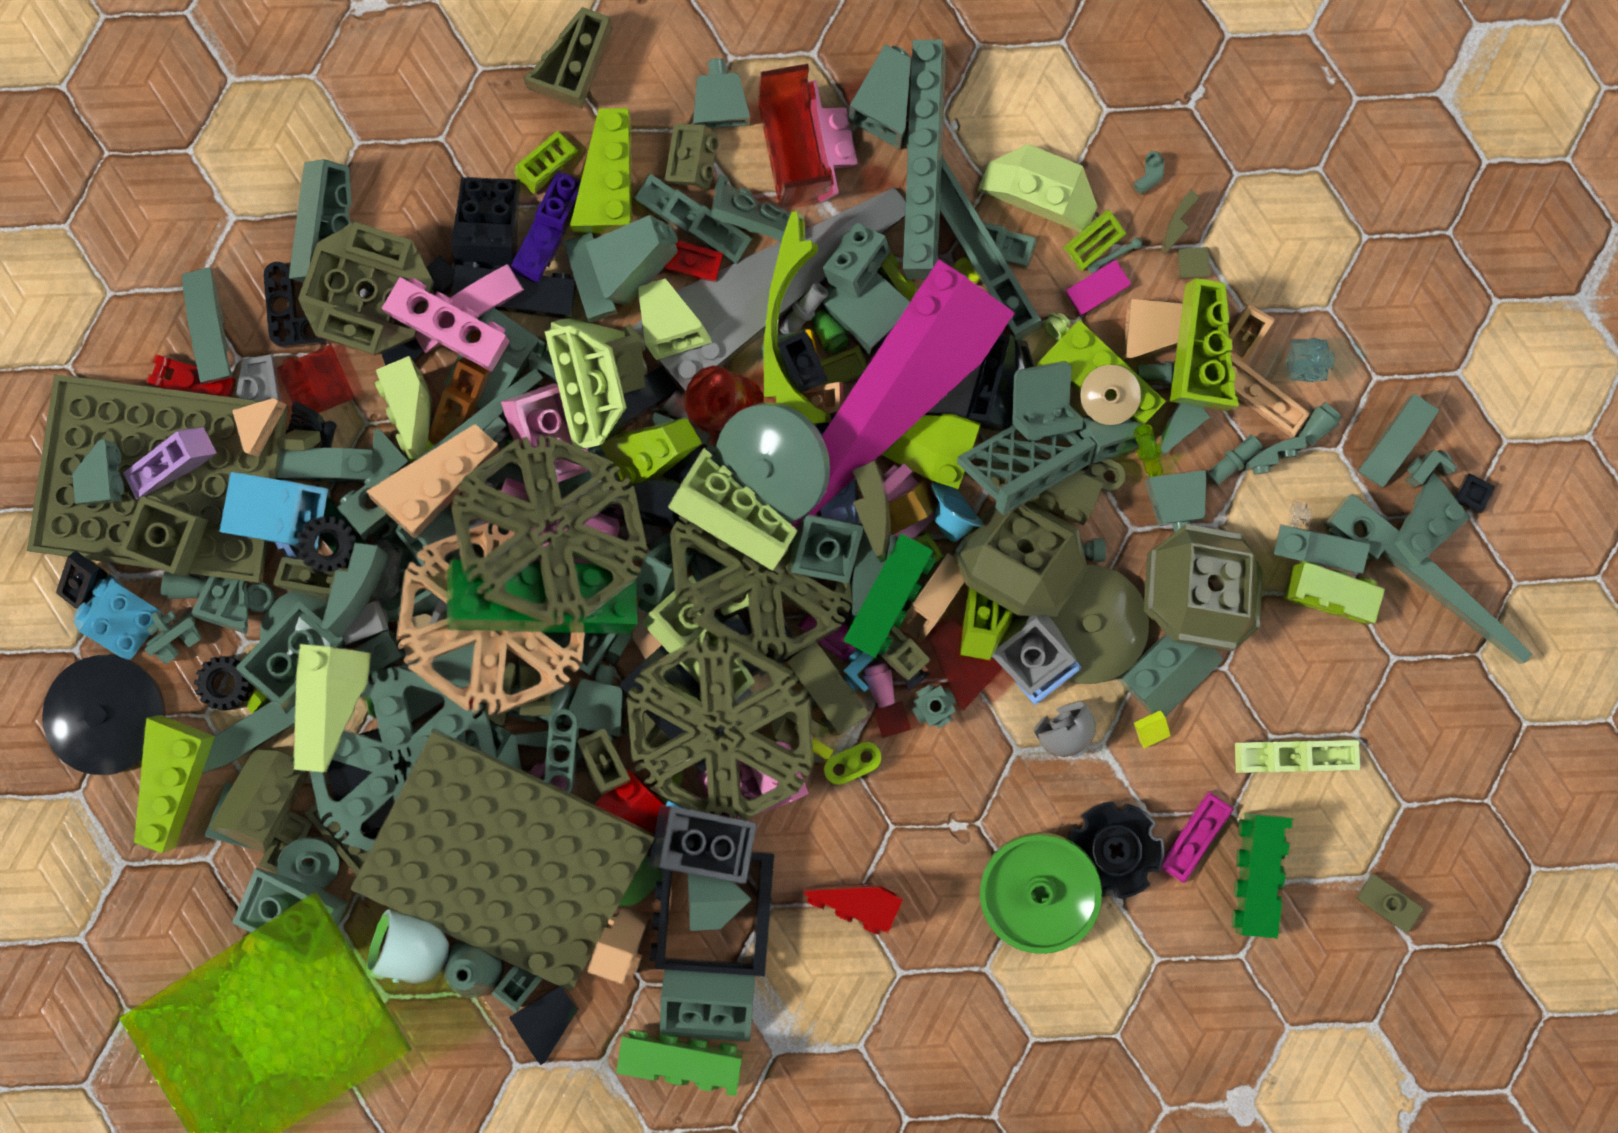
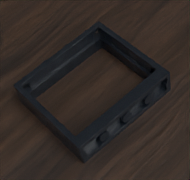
M751 852L750 861H760L752 963L665 957L672 871L657 868L663 870L662 882H656L655 900H660L659 912H653L652 930L658 931L657 943H651L650 961H655V969L765 976L774 854L772 852Z

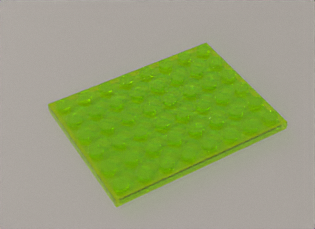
M317 892L307 896L119 1018L188 1133H280L413 1050Z

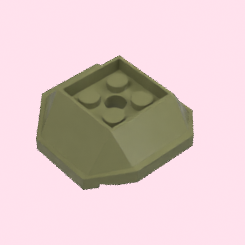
M352 222L343 227L344 229L317 243L298 301L318 338L374 356L415 339L417 334L415 329L387 315L382 309L399 277L407 281L412 277L426 285L425 291L431 293L434 282L412 240L358 222ZM373 286L375 291L370 298L363 299L360 297V291L363 287ZM421 301L417 303L414 312L416 314L424 313L427 302Z
M1030 501L1023 503L1005 515H1002L996 508L984 511L980 516L984 525L981 527L974 526L957 547L953 556L956 564L959 565L966 585L1019 616L1046 614L1049 617H1057L1084 579L1088 570L1078 528Z
M1185 524L1147 553L1144 612L1152 620L1154 619L1174 642L1231 652L1260 628L1263 570L1242 534ZM1207 581L1213 584L1214 591L1209 588Z

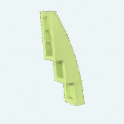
M1359 740L1235 743L1236 773L1360 770Z

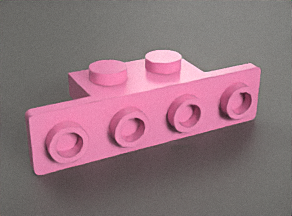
M809 81L797 89V103L801 111L803 133L806 136L809 151L808 159L814 176V189L817 192L818 201L825 202L838 194L834 169L852 168L858 163L847 108H822L817 82Z

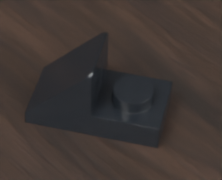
M805 329L777 341L801 393L828 381L824 368L816 354L813 342Z
M74 551L67 557L56 594L78 609L82 603H87L93 596L92 590L96 583L102 578L105 580L108 574L90 559Z

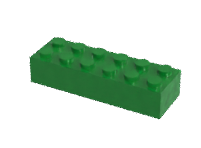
M452 560L447 569V630L630 634L638 624L636 580L582 621L581 614L578 622L574 623L572 615L564 612L563 623L558 625L555 621L552 625L485 599L486 593L491 592L493 589L490 587L487 592L479 594L478 590L481 585L485 584L484 580L477 577L469 582L467 580L468 576L475 568L467 571L464 575L461 560ZM532 562L505 584L508 593L532 603L543 604L547 600L540 562ZM574 563L580 594L583 598H592L613 582V574L605 568L595 564Z

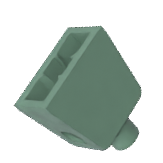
M725 59L709 60V75L697 77L694 124L706 125L710 129L750 126V114L739 74L726 72Z
M1206 470L1155 476L1145 480V486L1159 526L1173 524V530L1176 532L1185 524L1191 525V522L1201 521L1205 518Z
M670 538L646 554V558L641 565V572L636 579V595L641 598L638 606L647 613H650L675 591ZM688 548L685 550L686 569L694 555V552Z
M598 664L595 681L581 679L569 707V710L576 713L579 718V728L596 732L605 728L607 734L622 737L625 690L622 687L612 686L616 668ZM566 715L563 724L572 726L571 717Z

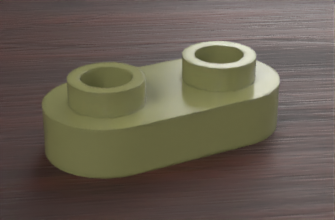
M1111 459L1094 464L1090 463L1087 465L1086 470L1077 471L1103 483L1101 490L1108 492L1120 488L1126 477L1122 465ZM1105 472H1111L1114 475L1112 482H1107L1104 479Z

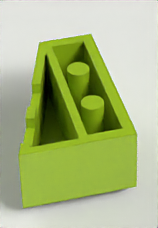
M1302 561L1291 566L1282 600L1369 625L1376 623L1385 589L1376 586L1377 582L1362 577H1359L1358 580L1349 577L1346 572L1335 569L1328 570L1320 567L1318 564Z
M967 587L960 655L991 660L1017 614L974 589Z

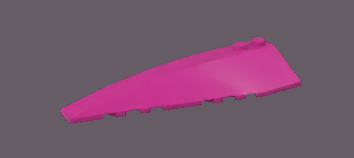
M938 260L822 435L830 461L829 482L826 489L827 492L819 504L808 514L815 515L855 478L853 470L879 457L964 378L982 363L1015 312L941 260ZM801 517V518L798 520V522L793 526L794 528L797 527V525L799 524V522L802 520L803 517Z

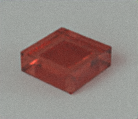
M902 701L874 709L882 738L911 730Z

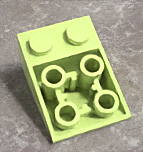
M410 356L377 369L376 373L379 380L375 381L380 396L385 398L389 406L385 410L392 425L395 424L399 432L396 438L402 451H406L409 459L414 458L417 460L427 451L433 399L423 374Z

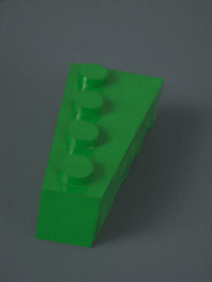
M902 533L900 534L843 641L874 658L877 657L878 653L885 654L892 641L891 638L887 637L893 626L896 628L900 627L907 612L902 610L906 601H914L921 588V585L917 584L919 577L922 573L928 575L936 560L931 557L933 550Z
M1244 813V819L1239 820L1238 835L1242 837V849L1237 850L1236 866L1240 867V876L1234 883V897H1238L1237 910L1234 909L1232 912V927L1236 928L1235 933L1239 935L1278 939L1282 897L1277 896V892L1282 890L1285 885L1286 873L1284 866L1281 865V860L1285 859V856L1289 853L1290 843L1287 842L1285 828L1292 829L1293 818Z

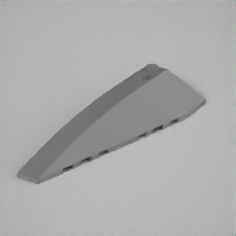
M894 187L805 229L806 241L812 240L813 243H817L818 253L799 270L789 285L782 301L779 321L793 310V304L803 298L813 283L816 282L823 285L828 281L823 269L825 261L830 254L836 251L841 244L843 235L850 231L856 222L884 235L905 218L906 200ZM781 242L742 259L737 264L734 263L719 270L716 282L700 279L676 291L700 320L712 341L710 344L657 360L688 396L765 333L769 290ZM640 320L633 326V329L637 334L640 333L644 339L642 320Z

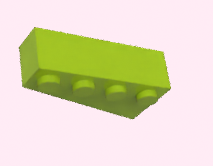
M628 108L598 109L570 225L574 234H587L591 232L592 234L609 233L632 223L631 116Z
M1196 278L1185 284L1170 402L1224 411L1239 407L1238 396H1235L1234 382L1236 377L1235 369L1232 368V340L1229 339L1228 331L1229 313L1225 283Z

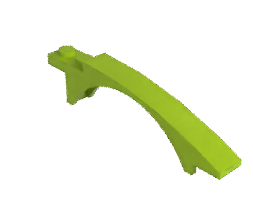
M794 211L790 214L782 237L769 290L763 343L764 397L776 398V403L796 409L814 425L831 423V414L809 401L793 383L785 368L780 348L777 344L779 313L786 291L799 270L818 253V244L813 243L812 240L806 241L804 215Z

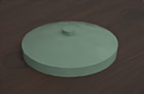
M760 403L735 414L721 431L716 447V464L719 467L724 465L732 472L731 478L744 488L747 485L755 492L756 500L763 506L768 504L789 523L808 514L819 504L829 482V455L821 434L815 425L802 413L784 404Z

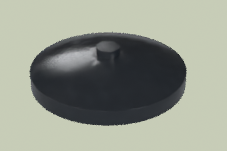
M96 655L71 664L56 677L44 700L42 722L50 747L64 763L83 773L112 775L132 769L142 762L146 718L158 715L166 717L164 698L157 682L142 666L118 656Z

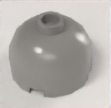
M1083 701L1072 702L1059 707L1056 710L1060 714L1050 721L1046 715L1035 726L1034 733L1045 750L1052 755L1061 757L1072 756L1076 758L1086 753L1088 750L1087 746L1092 742L1096 733L1094 717L1087 704L1084 705Z

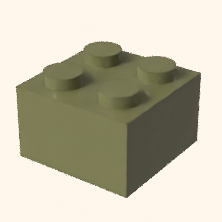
M141 496L119 553L169 573L187 576L209 520L158 500Z

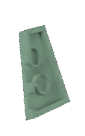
M719 174L715 186L711 217L723 223H730L745 228L753 233L772 237L781 242L791 213L771 202H759L751 196L752 192L744 187L738 190L727 184L729 179Z
M1434 471L1424 481L1421 492L1416 495L1413 502L1415 505L1411 514L1406 517L1394 542L1412 567L1421 563L1470 518Z

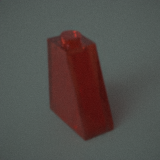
M952 617L947 622L941 618L930 631L934 636L929 641L949 689L957 701L956 705L963 711L1003 667L993 657L991 660L960 655L963 627Z

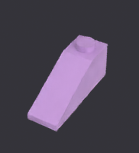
M204 427L180 430L167 438L123 474L135 498L140 499L141 496H146L198 468L217 453Z

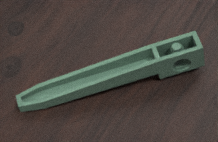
M909 133L906 134V135H904V142H905L907 151H908V138H909ZM942 156L940 214L986 292L1015 312L1006 328L1010 335L1015 337V340H1021L1041 328V319Z
M534 369L511 385L424 455L474 424L484 431L498 416L506 419L501 401L536 390L543 383V377ZM386 469L381 473L375 472L370 475L364 482L365 486L357 492L353 490L347 493L340 500L341 504L338 506L340 513L363 540H366L392 519L379 506L374 509L365 507L366 501L370 498L367 490L391 476Z
M1354 494L1346 496L1325 521L1324 525L1329 528L1327 532L1330 535L1369 543L1370 548L1367 556L1369 561L1378 559L1380 555L1383 556L1517 663H1526L1532 655L1508 629L1430 558L1426 557L1421 563L1412 567L1394 544L1400 531ZM1356 522L1361 523L1365 528V535L1362 538L1354 533L1353 527Z
M386 630L353 650L371 653L370 680L372 679V672L387 670L406 658L404 648L399 649L398 647L401 640L398 639L396 641V631ZM270 702L216 735L202 774L231 764L253 749L258 748L295 725L296 705L286 714L273 702Z

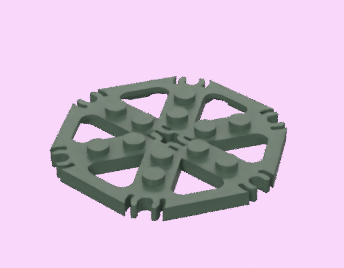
M394 667L388 668L389 678L387 681L380 679L378 671L372 672L371 677L374 685L371 683L369 673L367 686L363 694L361 693L359 698L367 696L373 701L381 741L344 729L341 741L332 758L333 760L371 771L372 773L343 800L333 801L328 795L324 772L310 771L320 820L329 812L333 815L325 820L324 826L327 827L334 821L338 822L341 829L334 837L338 839L348 831L350 832L348 837L341 843L366 851H370L375 840L363 835L361 831L362 824L392 796H394V801H396L406 781V776L408 778L433 728L455 739L465 730L471 729L478 735L481 751L497 758L487 710L478 718L474 715L482 710V704H479L477 713H473L470 708L466 711L416 673L402 667H397L399 672L398 680L396 679L397 673ZM412 685L439 693L445 699L444 707L415 734L413 733L404 692L408 686ZM401 754L405 761H411L412 764L411 767L407 768L406 775L402 769L396 768V764L401 760Z

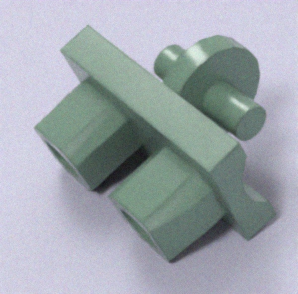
M158 611L151 614L155 623L147 628L148 632L151 635H154L159 630L162 632L149 640L144 650L149 656L155 654L162 662L167 664L179 654V651L171 643L172 640L179 636L188 647L198 642L202 635L195 624L196 618L192 615L191 611L172 625L169 623L177 618L173 611H170L165 616Z

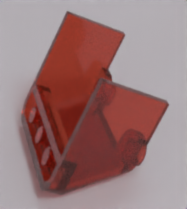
M808 63L762 71L760 73L757 94L758 106L780 208L790 207L828 193L830 186L834 185L831 168H825V164L821 162L811 113V100L816 99L813 81L808 82L807 79L809 73Z

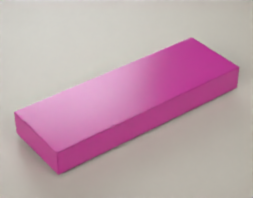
M1207 791L1164 855L1161 868L1182 883H1185L1234 808Z

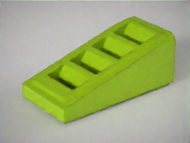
M557 130L515 165L514 174L517 179L535 194L578 153V150ZM556 144L565 154L561 156L552 146ZM546 152L555 160L554 163L544 155ZM537 161L546 168L544 171L536 164Z

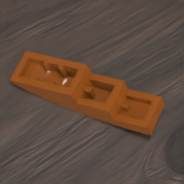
M474 330L468 343L478 342L481 338V331ZM464 356L457 362L450 385L443 391L429 431V440L438 444L472 417L491 371Z

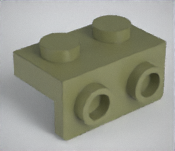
M631 325L624 326L625 337L605 343L612 347L623 394L645 387L644 374H647V366L642 353L646 349L643 336L640 333L637 334Z

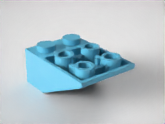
M230 472L219 532L296 546V543H299V538L296 537L303 530L301 527L304 524H308L309 520L323 517L328 489ZM318 535V537L315 540L316 549L318 548L320 535Z

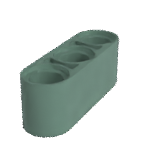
M563 709L554 712L549 721L544 781L552 785V779L555 776H563L567 781L565 791L571 793L575 784L577 740L579 738L580 722L576 713ZM563 714L570 716L572 719V727L567 732L561 731L557 726V720ZM559 745H565L570 751V756L565 762H559L554 756V751Z

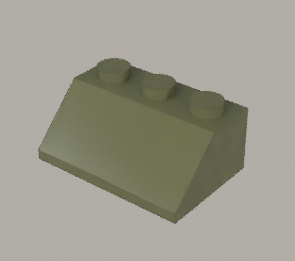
M253 749L210 825V829L266 853L304 784L308 771L294 769V757L285 753Z

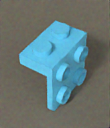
M108 574L105 580L102 578L96 583L92 590L93 596L87 604L82 603L74 614L75 620L73 622L80 633L121 658L130 660L150 635L147 628L155 623L151 614L155 611L161 614L162 612L126 589L119 579Z

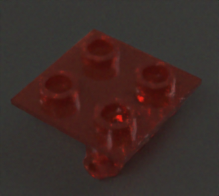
M332 344L298 359H294V357L287 358L282 361L284 365L277 367L292 404L297 401L318 413H322L355 398Z

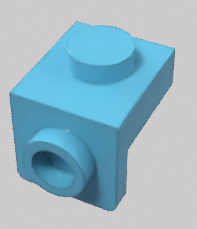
M859 649L848 658L852 663L843 671L847 675L844 681L855 692L859 689L865 692L869 687L857 674L874 657Z

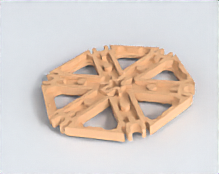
M489 522L469 529L472 544L482 546L484 557L511 538L515 533L508 530L507 535H502L498 532V526L493 525L489 535ZM457 534L426 545L423 550L418 552L417 557L424 562V566L419 567L410 562L408 570H405L396 639L397 641L400 638L409 637L403 639L398 645L399 649L408 646L414 651V654L405 658L406 664H411L417 659L420 661L410 665V670L466 711L469 709L470 699L474 700L471 706L473 713H477L480 702H486L489 706V715H492L496 710V702L499 704V715L563 689L564 685L570 680L569 677L564 675L563 669L568 668L575 673L582 663L585 633H570L569 645L566 648H562L542 632L497 631L498 633H496L495 631L447 630V618L420 629L416 628L412 623L415 593L418 590L427 589L447 604V569L449 564L444 561V557L446 554L459 549ZM474 643L471 679L468 687H456L433 669L432 661L435 658ZM506 649H509L539 671L542 677L541 683L514 695L506 694L502 690Z

